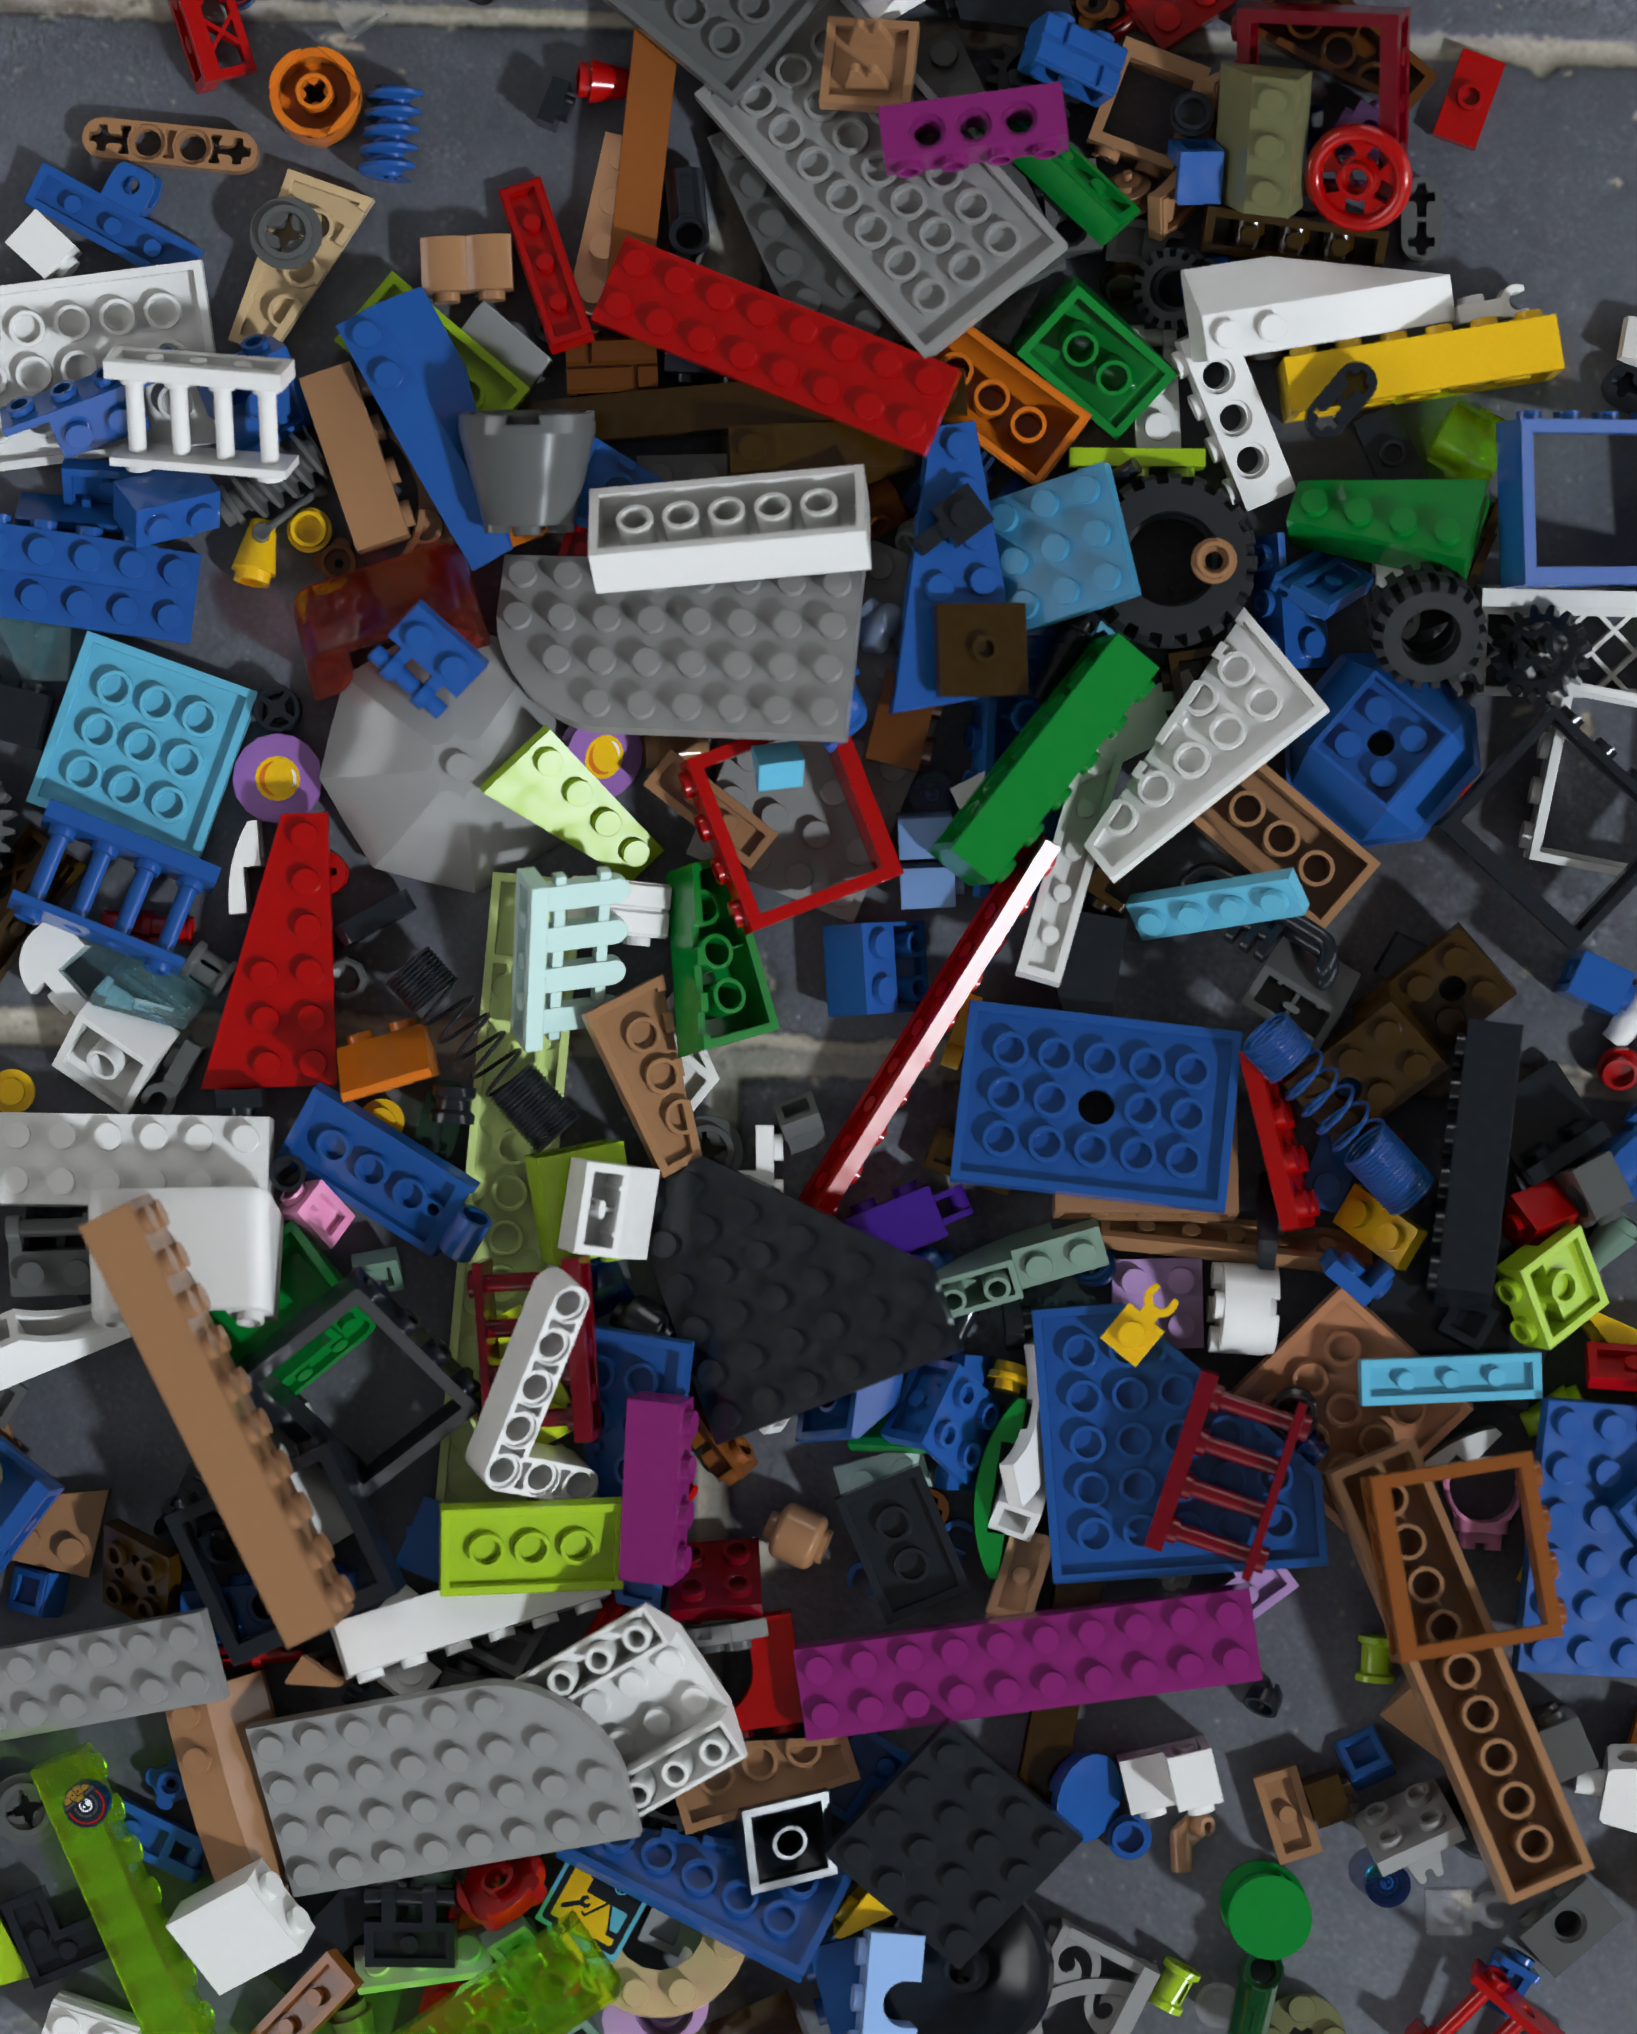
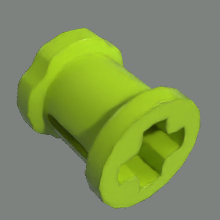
M1359 1633L1357 1641L1362 1644L1360 1671L1355 1672L1354 1679L1372 1684H1394L1396 1676L1391 1673L1392 1662L1390 1660L1386 1634Z
M1166 1956L1163 1961L1165 1969L1148 2001L1167 2013L1180 2017L1183 2012L1182 2002L1192 1984L1198 1983L1202 1975L1184 1962L1171 1956Z

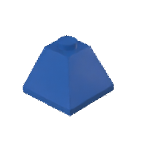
M903 1374L798 1414L795 1441L809 1443L859 1439L900 1403L901 1389L904 1383Z

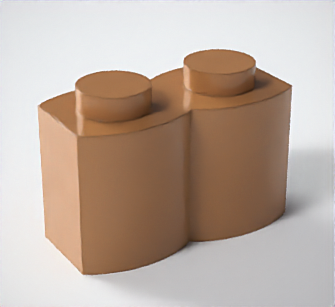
M489 233L420 238L422 287L427 296L433 298V304H459L460 296L478 295L479 302L484 300L487 303H498L506 301L505 294L516 293L514 243L511 234Z

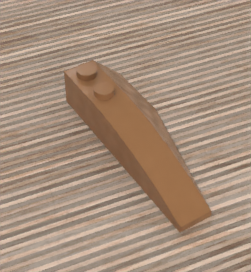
M261 1669L226 1677L230 1696L223 1701L165 1711L185 1793L215 1883L262 1858L269 1868L278 1874L283 1882V1886L289 1892V1884L285 1882L284 1863L245 1730L250 1722L276 1718L265 1670Z

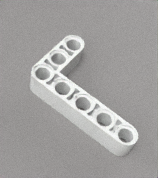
M548 1268L535 1278L465 1455L469 1467L489 1488L500 1492L544 1500L592 1498L599 1485L598 1475L573 1450L535 1442L589 1305L587 1292L560 1268Z

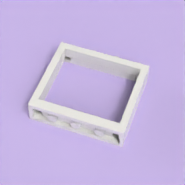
M1570 682L1566 685L1569 696L1566 698L1558 691L1552 693L1551 705H1555L1558 709L1564 704L1571 709L1573 696L1637 708V693L1585 683L1576 685ZM1550 726L1549 732H1544L1539 739L1537 758L1543 759L1540 776H1533L1530 782L1527 802L1534 805L1530 822L1523 821L1518 847L1524 848L1523 857L1527 859L1617 876L1629 863L1542 847L1564 743V737Z

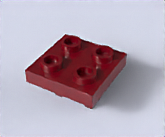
M759 1538L687 1543V1546H690L692 1549V1563L685 1577L670 1586V1613L672 1619L679 1623L692 1622V1624H701V1621L737 1619L739 1621L751 1617H763Z

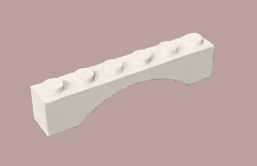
M91 1304L62 1310L33 1311L11 1309L1 1313L0 1391L128 1339L132 1335L128 1327L121 1330H112L97 1324L92 1318Z

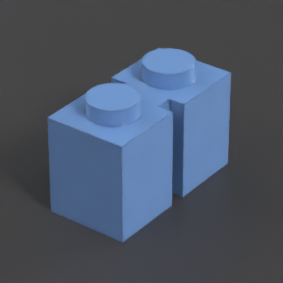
M951 810L897 813L899 860L935 859L927 851L953 819ZM940 861L900 862L904 874L899 876L902 910L956 907V894H964V881Z

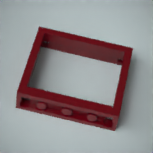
M1250 1L1237 8V14L1233 15L1231 21V38L1233 42H1237V60L1233 61L1235 63L1258 65L1259 23L1380 28L1379 128L1394 137L1408 156L1411 7ZM1378 150V165L1380 168H1383L1389 161ZM1323 178L1326 191L1339 190L1336 179ZM1356 180V181L1359 182V183H1366L1367 180ZM1382 180L1375 196L1388 200L1394 186ZM1304 184V196H1308L1306 185Z

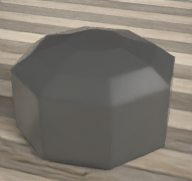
M349 955L335 960L336 998L347 1002L363 995L371 978L365 963Z

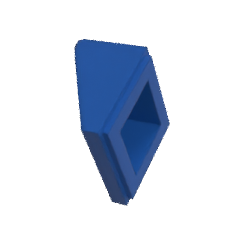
M15 1563L7 1608L39 1618L62 1617L70 1574Z
M1374 1724L1333 1743L1355 1792L1385 1780L1396 1773L1393 1762Z

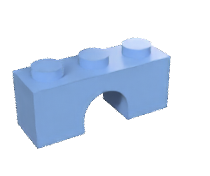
M868 1926L864 1928L863 1938H856L854 1962L855 1965L860 1966L859 1984L853 1983L851 1988L850 2009L852 2012H856L855 2030H848V2034H917V2028L911 2021L894 2020L886 2017L883 2002L887 1991L893 1985L904 1981L922 1982L925 1935L916 1934L912 1929Z

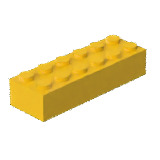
M1532 309L1518 312L1515 314L1514 319L1498 323L1497 316H1488L1471 320L1470 326L1458 330H1453L1452 323H1445L1426 327L1425 333L1414 337H1408L1407 331H1394L1380 335V340L1370 344L1362 345L1361 338H1351L1335 342V347L1327 351L1317 352L1316 345L1293 348L1289 350L1290 355L1285 356L1275 369V376L1284 424L1303 421L1308 407L1339 370L1346 364L1355 361L1364 362L1371 366L1378 380L1376 391L1360 411L1384 408L1393 403L1397 406L1551 381L1565 369L1557 315L1543 316L1542 309ZM1358 373L1355 377L1349 374L1344 376L1349 383L1340 395L1346 401L1357 390L1363 394L1366 393L1367 390L1362 385L1366 379L1363 374ZM1333 402L1325 412L1317 408L1314 413L1317 414L1318 418L1334 416L1341 407Z

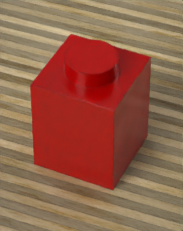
M1554 1178L1537 1186L1511 1195L1503 1209L1501 1228L1505 1237L1512 1241L1517 1249L1524 1245L1539 1246L1567 1223L1574 1224L1580 1212Z

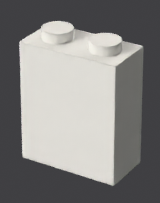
M262 1858L182 1900L165 1925L219 1996L301 1953L316 1928L306 1910L297 1904L283 1886V1882L278 1874L273 1872Z

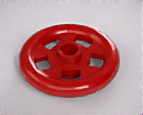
M1362 123L1338 126L1320 137L1308 155L1305 166V185L1308 196L1321 216L1331 224L1344 230L1367 232L1388 225L1402 213L1411 195L1413 176L1409 158L1399 142L1389 133L1378 127ZM1350 142L1356 154L1340 161L1335 149ZM1374 147L1380 150L1389 161L1383 168H1380L1376 161L1368 156V153ZM1356 169L1362 170L1367 176L1366 183L1357 182L1354 179L1353 171ZM1336 172V184L1339 190L1326 191L1323 173ZM1382 180L1394 186L1387 202L1375 196ZM1347 198L1355 201L1364 200V213H1353L1345 210Z

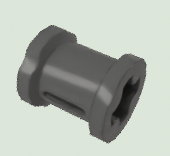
M201 940L187 958L180 974L184 977L191 975L211 988L213 990L212 995L219 999L231 984L237 963L235 961L228 963L208 950V944Z

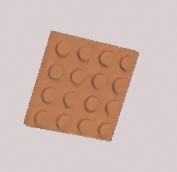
M1339 1285L1276 1346L1274 1354L1266 1355L1229 1392L1271 1407L1273 1398L1278 1391L1285 1387L1299 1386L1310 1391L1317 1404L1316 1428L1307 1437L1306 1442L1297 1440L1294 1449L1321 1473L1403 1438H1414L1422 1458H1424L1474 1410L1473 1403L1471 1402L1380 1406L1359 1405L1357 1358L1421 1355L1367 1305L1366 1307L1362 1306ZM1267 1425L1272 1431H1274L1277 1434V1432L1272 1426ZM1277 1434V1435H1278L1279 1437H1281L1284 1441H1286L1285 1438H1283L1282 1436H1280L1279 1434ZM1322 1477L1325 1515L1345 1532Z

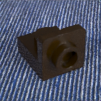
M1097 864L1091 873L1086 891L1089 896L1085 902L1105 916H1108L1111 910L1121 914L1126 905L1104 890L1107 885L1116 888L1122 878L1113 883Z

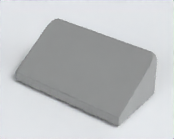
M484 300L477 306L461 329L531 389L553 365L552 359Z

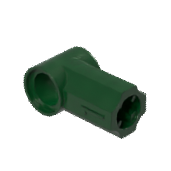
M1246 1953L1241 1958L1238 1964V1981L1226 2034H1268L1278 1985L1284 1976V1965L1281 1959L1266 1960L1271 1967V1976L1266 1983L1260 1984L1250 1974V1966L1257 1957Z

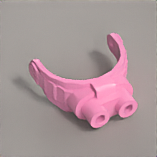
M1451 1478L1440 1480L1443 1489L1442 1495L1446 1505L1451 1510V1514L1454 1515L1453 1530L1458 1531L1460 1548L1475 1549L1476 1543H1484V1550L1501 1551L1502 1535L1508 1534L1509 1521L1512 1520L1513 1515L1520 1507L1516 1480L1514 1496L1509 1506L1497 1516L1481 1520L1466 1517L1457 1509L1450 1493L1449 1485Z

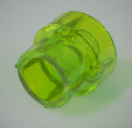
M1459 400L1458 403L1452 405L1436 432L1426 453L1428 456L1426 461L1445 470L1444 475L1451 479H1489L1490 482L1497 470L1496 423L1508 420L1484 407L1478 410Z

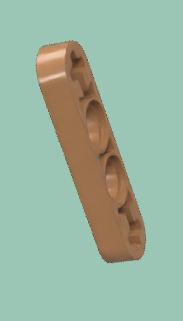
M98 117L89 121L82 132V143L87 152L96 160L103 162H128L140 166L239 176L247 175L254 171L260 160V149L255 140L249 134L236 130ZM102 128H107L112 137L125 139L124 129H129L130 132L127 138L129 153L122 154L124 147L119 143H107L105 150L100 151L98 144L92 141L93 136L101 135ZM145 132L156 133L161 138V147L152 156H144L137 151V140ZM190 137H200L206 143V152L203 157L196 161L185 159L181 152L184 141ZM214 139H221L219 141L220 148L234 150L237 142H243L245 149L251 152L250 157H242L241 164L235 165L230 155L218 154L219 163H212L215 156Z

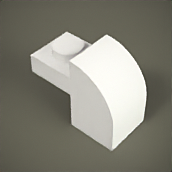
M42 922L25 940L19 957L20 975L29 993L39 994L48 986L52 990L47 995L50 1001L64 1015L71 1011L77 1016L78 1012L91 998L65 970L91 947L90 943L82 937Z

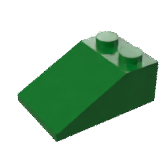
M1073 273L1011 340L1017 355L1056 389L1092 415L1091 419L1116 441L1178 374L1120 315Z

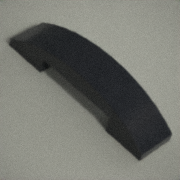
M411 1877L386 1882L398 1883L399 1887H406L411 1881ZM384 1882L340 1889L311 1919L316 1928L302 1952L263 1973L286 1995L327 1951L337 1948L343 1954L364 1932V1921L366 1918L378 1917L381 1914V1905H365V1887H382Z

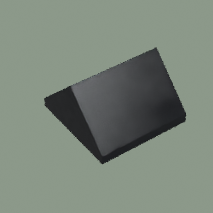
M826 1787L738 1809L730 1833L748 1891L751 1895L838 1874L837 1866L824 1855L825 1846L834 1838L829 1791Z

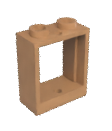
M1126 36L1123 47L1127 48L1128 52L1124 67L1120 71L1121 77L1117 92L1127 66L1200 93L1202 79L1209 76L1211 68ZM1116 92L1111 99L1099 107L1085 147L1093 149L1092 155L1104 162L1117 164L1118 160L1133 164L1135 165V172L1141 173L1149 179L1160 180L1161 175L1168 178L1175 164L1167 155L1103 132L1117 95ZM1176 131L1173 138H1185Z

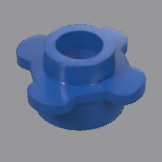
M173 1757L168 1764L161 1768L152 1767L147 1771L145 1781L153 1787L157 1796L155 1803L160 1809L169 1810L173 1807L174 1802L183 1798L187 1799L176 1757ZM169 1779L175 1780V1787L168 1786L167 1782Z

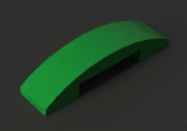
M1021 1395L1014 1396L1006 1405L995 1428L992 1429L980 1463L977 1466L973 1491L972 1515L976 1545L988 1578L996 1580L998 1579L1005 1534L989 1529L988 1522L1001 1443L1015 1444L1020 1429L1023 1428L1027 1399Z

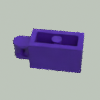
M913 1180L891 1189L894 1198L877 1204L875 1198L871 1197L849 1206L852 1215L844 1217V1221L855 1228H861L909 1253L948 1237L946 1224L974 1212L962 1183L932 1194L928 1184L919 1187L917 1181ZM948 1197L954 1213L941 1218L935 1202Z

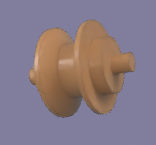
M1124 170L1123 173L1116 174L1109 179L1140 208L1141 212L1138 216L1148 211L1147 195L1151 189V181L1147 176L1132 172L1131 170Z

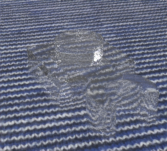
M1469 1886L1424 1887L1425 1934L1427 1936L1472 1935V1922L1478 1921L1487 1928H1501L1504 1926L1502 1917H1488L1485 1911L1490 1903H1502L1503 1901L1499 1899L1495 1891H1487L1482 1893L1477 1899H1471V1888Z

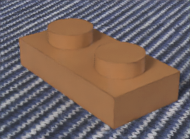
M1291 1763L1252 1775L1251 1777L1278 1863L1283 1865L1323 1852L1296 1764Z

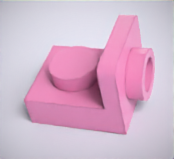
M322 1179L304 1181L298 1189L284 1191L280 1197L282 1202L278 1206L284 1221H295L321 1251L332 1250L356 1217Z

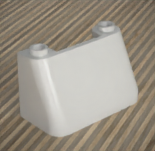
M241 1186L101 1189L89 1194L88 1222L150 1193L153 1201L158 1199L168 1214L170 1224L166 1227L173 1241H179L188 1254L190 1266L187 1269L194 1283H200L210 1299L211 1308L207 1310H225L242 1327L256 1328L263 1326L264 1322H278L284 1217L268 1191L256 1187ZM89 1250L92 1318L103 1328L112 1330L125 1329L127 1325Z

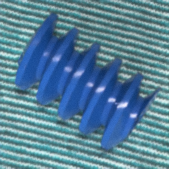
M399 84L374 85L376 89L369 90L366 93V101L375 107L367 108L364 111V119L374 125L366 126L362 129L363 138L372 143L364 144L360 147L361 156L370 161L359 164L358 172L371 180L390 183H411V180L403 177L402 173L403 171L416 169V164L405 159L404 155L405 153L418 151V146L407 141L406 136L420 133V128L409 123L408 118L422 115V109L411 105L410 100L424 97V91Z

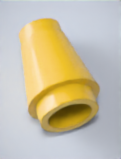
M263 518L250 519L249 527H247L231 566L235 571L234 581L254 588H268L271 579L276 577V528L271 531L269 539L264 543L256 542L252 537L253 527L257 523H268L270 520Z

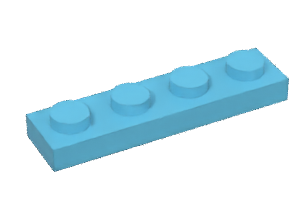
M1287 868L1130 894L1125 905L1141 940L1146 941L1303 916L1306 914L1310 904L1294 868Z
M1538 1351L1357 1358L1358 1404L1361 1406L1543 1398L1542 1353Z

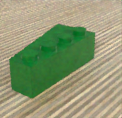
M1489 479L1299 480L1286 519L1289 545L1402 570L1403 566L1409 564L1412 565L1414 570H1419L1421 562H1431L1434 570L1437 571L1440 564L1450 567L1453 575L1458 572L1467 581L1490 505Z
M711 859L695 862L666 873V884L672 887L671 905L668 914L670 915L669 929L678 1058L780 1029L753 933L745 935L743 928H737L733 916L729 915L727 902L732 900L726 885H719L716 881L710 864Z

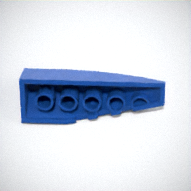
M420 286L376 303L338 324L336 327L471 569L476 571L514 550L509 533H484L482 517L458 434L459 414L478 410L471 391L467 368L423 287Z

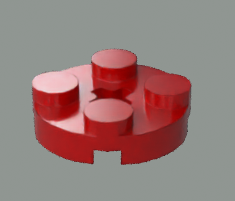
M539 1855L465 1867L469 1873L464 1878L463 1884L458 1880L456 1886L458 1903L474 1922L482 1924L486 1930L497 1931L506 1923L520 1917L530 1907L539 1905L545 1899L547 1894V1887L544 1885L546 1869ZM505 1877L507 1879L506 1882L499 1887L498 1881Z

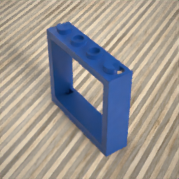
M1541 410L1516 411V419L1496 423L1500 588L1637 587V566L1537 567L1533 435L1637 436V412L1630 413V419H1619V411L1591 413L1592 419H1581L1580 411L1553 412V419L1542 418Z

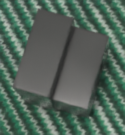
M811 1091L773 1104L785 1140L788 1142L792 1155L828 1142L823 1128L824 1125Z

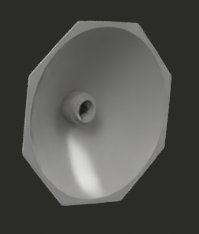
M452 626L489 660L488 666L457 698L444 686L436 692V695L448 705L446 710L437 719L424 708L418 710L409 702L410 696L393 680L387 682L378 674L380 669L373 662L368 661L348 673L344 677L319 779L373 868L432 884L477 893L492 884L493 872L512 873L564 842L487 796L479 787L544 725L560 740H562L566 729L570 725L552 717L525 693L505 660L498 637ZM396 644L387 651L393 655L400 647ZM413 658L405 664V667L423 683L430 676Z

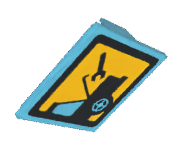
M565 1862L534 1919L615 1963L647 1904Z

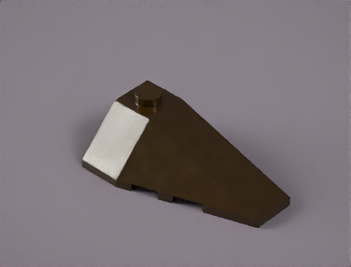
M839 422L728 426L731 476L864 464L866 483L870 485L916 466L915 453Z

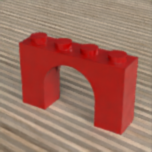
M791 1608L763 1612V1617L746 1618V1620L766 1618L769 1636L751 1639L752 1678L744 1694L733 1703L743 1739L754 1736V1729L771 1727L772 1733L796 1731L799 1729L798 1723L803 1722L793 1652L796 1647Z

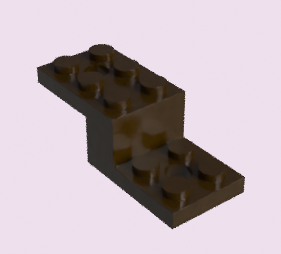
M1458 922L1352 1005L1354 1024L1320 1049L1324 1056L1321 1068H1337L1339 1071L1338 1081L1345 1077L1357 1079L1361 1084V1088L1354 1095L1352 1102H1368L1370 1106L1368 1119H1383L1449 1068L1446 1049L1456 1042L1457 1032L1466 1033L1468 1019L1484 1020L1517 994L1516 987ZM1448 976H1458L1464 980L1465 986L1459 994L1449 996L1440 991L1439 985L1441 981ZM1315 1053L1283 1078L1284 1086L1288 1090L1304 1077L1314 1072L1319 1063V1054ZM1330 1070L1316 1075L1312 1082L1295 1098L1305 1108L1314 1098L1330 1089L1335 1079V1072ZM1333 1091L1311 1116L1320 1125L1332 1113L1345 1106L1350 1096H1342L1337 1091ZM1356 1105L1349 1108L1342 1118L1326 1133L1335 1142L1350 1128L1362 1121L1366 1113V1107L1364 1105ZM1336 1117L1329 1121L1323 1128H1325L1329 1123H1331ZM1371 1122L1369 1124L1364 1125L1360 1132L1354 1137V1139L1344 1148L1350 1145L1353 1141L1359 1138L1362 1134H1364L1378 1122ZM1348 1135L1340 1144H1342L1350 1135Z

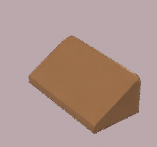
M323 1651L302 1655L284 1683L340 1687L354 1684L355 1677L345 1680L340 1661L329 1652Z

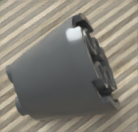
M500 409L466 411L459 414L458 434L482 517L484 533H510L511 526H513V535L518 536L541 535V530H545V526H548V532L550 533L575 532V520L596 433L594 410Z

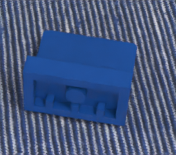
M937 1360L909 1372L901 1389L900 1403L891 1410L880 1435L889 1443L924 1450L958 1482L968 1484L980 1463L990 1433L999 1420L1003 1404L962 1365L955 1362Z

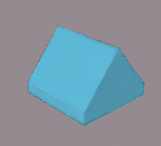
M797 741L751 746L757 792L803 786L805 759Z

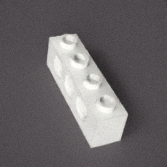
M1189 334L1174 340L1173 344L1176 352L1170 354L1172 363L1178 372L1179 378L1187 377L1193 394L1187 396L1188 402L1196 420L1204 419L1210 436L1204 438L1212 461L1214 463L1221 461L1227 476L1226 479L1221 480L1223 490L1230 495L1228 500L1233 505L1238 504L1242 510L1248 512L1296 491L1295 483L1244 356L1209 362H1193ZM1212 362L1219 363L1224 370V379L1215 388H1209L1203 380L1204 369ZM1234 404L1241 412V421L1236 428L1226 430L1221 425L1220 414L1226 406ZM1252 447L1258 455L1257 465L1249 472H1242L1237 465V456L1242 449Z

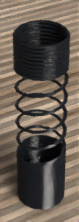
M426 946L401 967L386 982V985L389 986V989H392V992H396L395 996H399L398 999H402L401 1003H405V1006H408L411 1013L418 1011L436 994L449 986L426 1013L422 1020V1026L435 1023L465 1003L444 1028L437 1042L444 1044L481 1021L455 1053L453 1058L455 1062L469 1057L498 1038L472 1069L469 1079L479 1078L514 1055L487 1088L485 1096L491 1097L490 1102L496 1105V1109H499V1112L505 1115V1119H509L508 1122H512L511 1126H515V1129H518L521 1136L527 1139V1143L533 1146V1150H536V1153H540L580 1117V1114H577V1110H574V1107H570L571 1104L567 1103L568 1100H564L565 1097H561L562 1093H558V1090H555V1086L549 1083L546 1076H543V1073H540V1069H537V1066H534L532 1062L511 1080L492 1091L499 1080L522 1053L521 1048L514 1049L475 1074L506 1035L505 1030L497 1032L459 1057L469 1042L488 1021L490 1013L482 1014L443 1039L454 1023L473 1002L474 995L465 997L435 1018L427 1021L434 1010L456 986L458 977L452 974V971L449 970V967H446V964H443V960H440V957H436L437 953H433L434 950H430V947Z

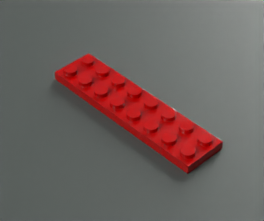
M627 235L590 319L599 326L925 458L962 375L961 370L928 356L924 359L916 351Z

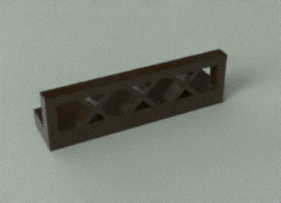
M29 824L12 847L16 850L15 854H7L3 859V862L8 867L7 870H0V891L6 883L11 882V890L5 898L0 899V982L20 956L22 946L27 937L39 926L19 920L13 915L14 910L7 908L13 889L27 894L50 839L31 824ZM37 842L41 844L42 848L34 859L26 863V857ZM66 850L63 853L44 902L54 906L59 904L86 867L82 861Z

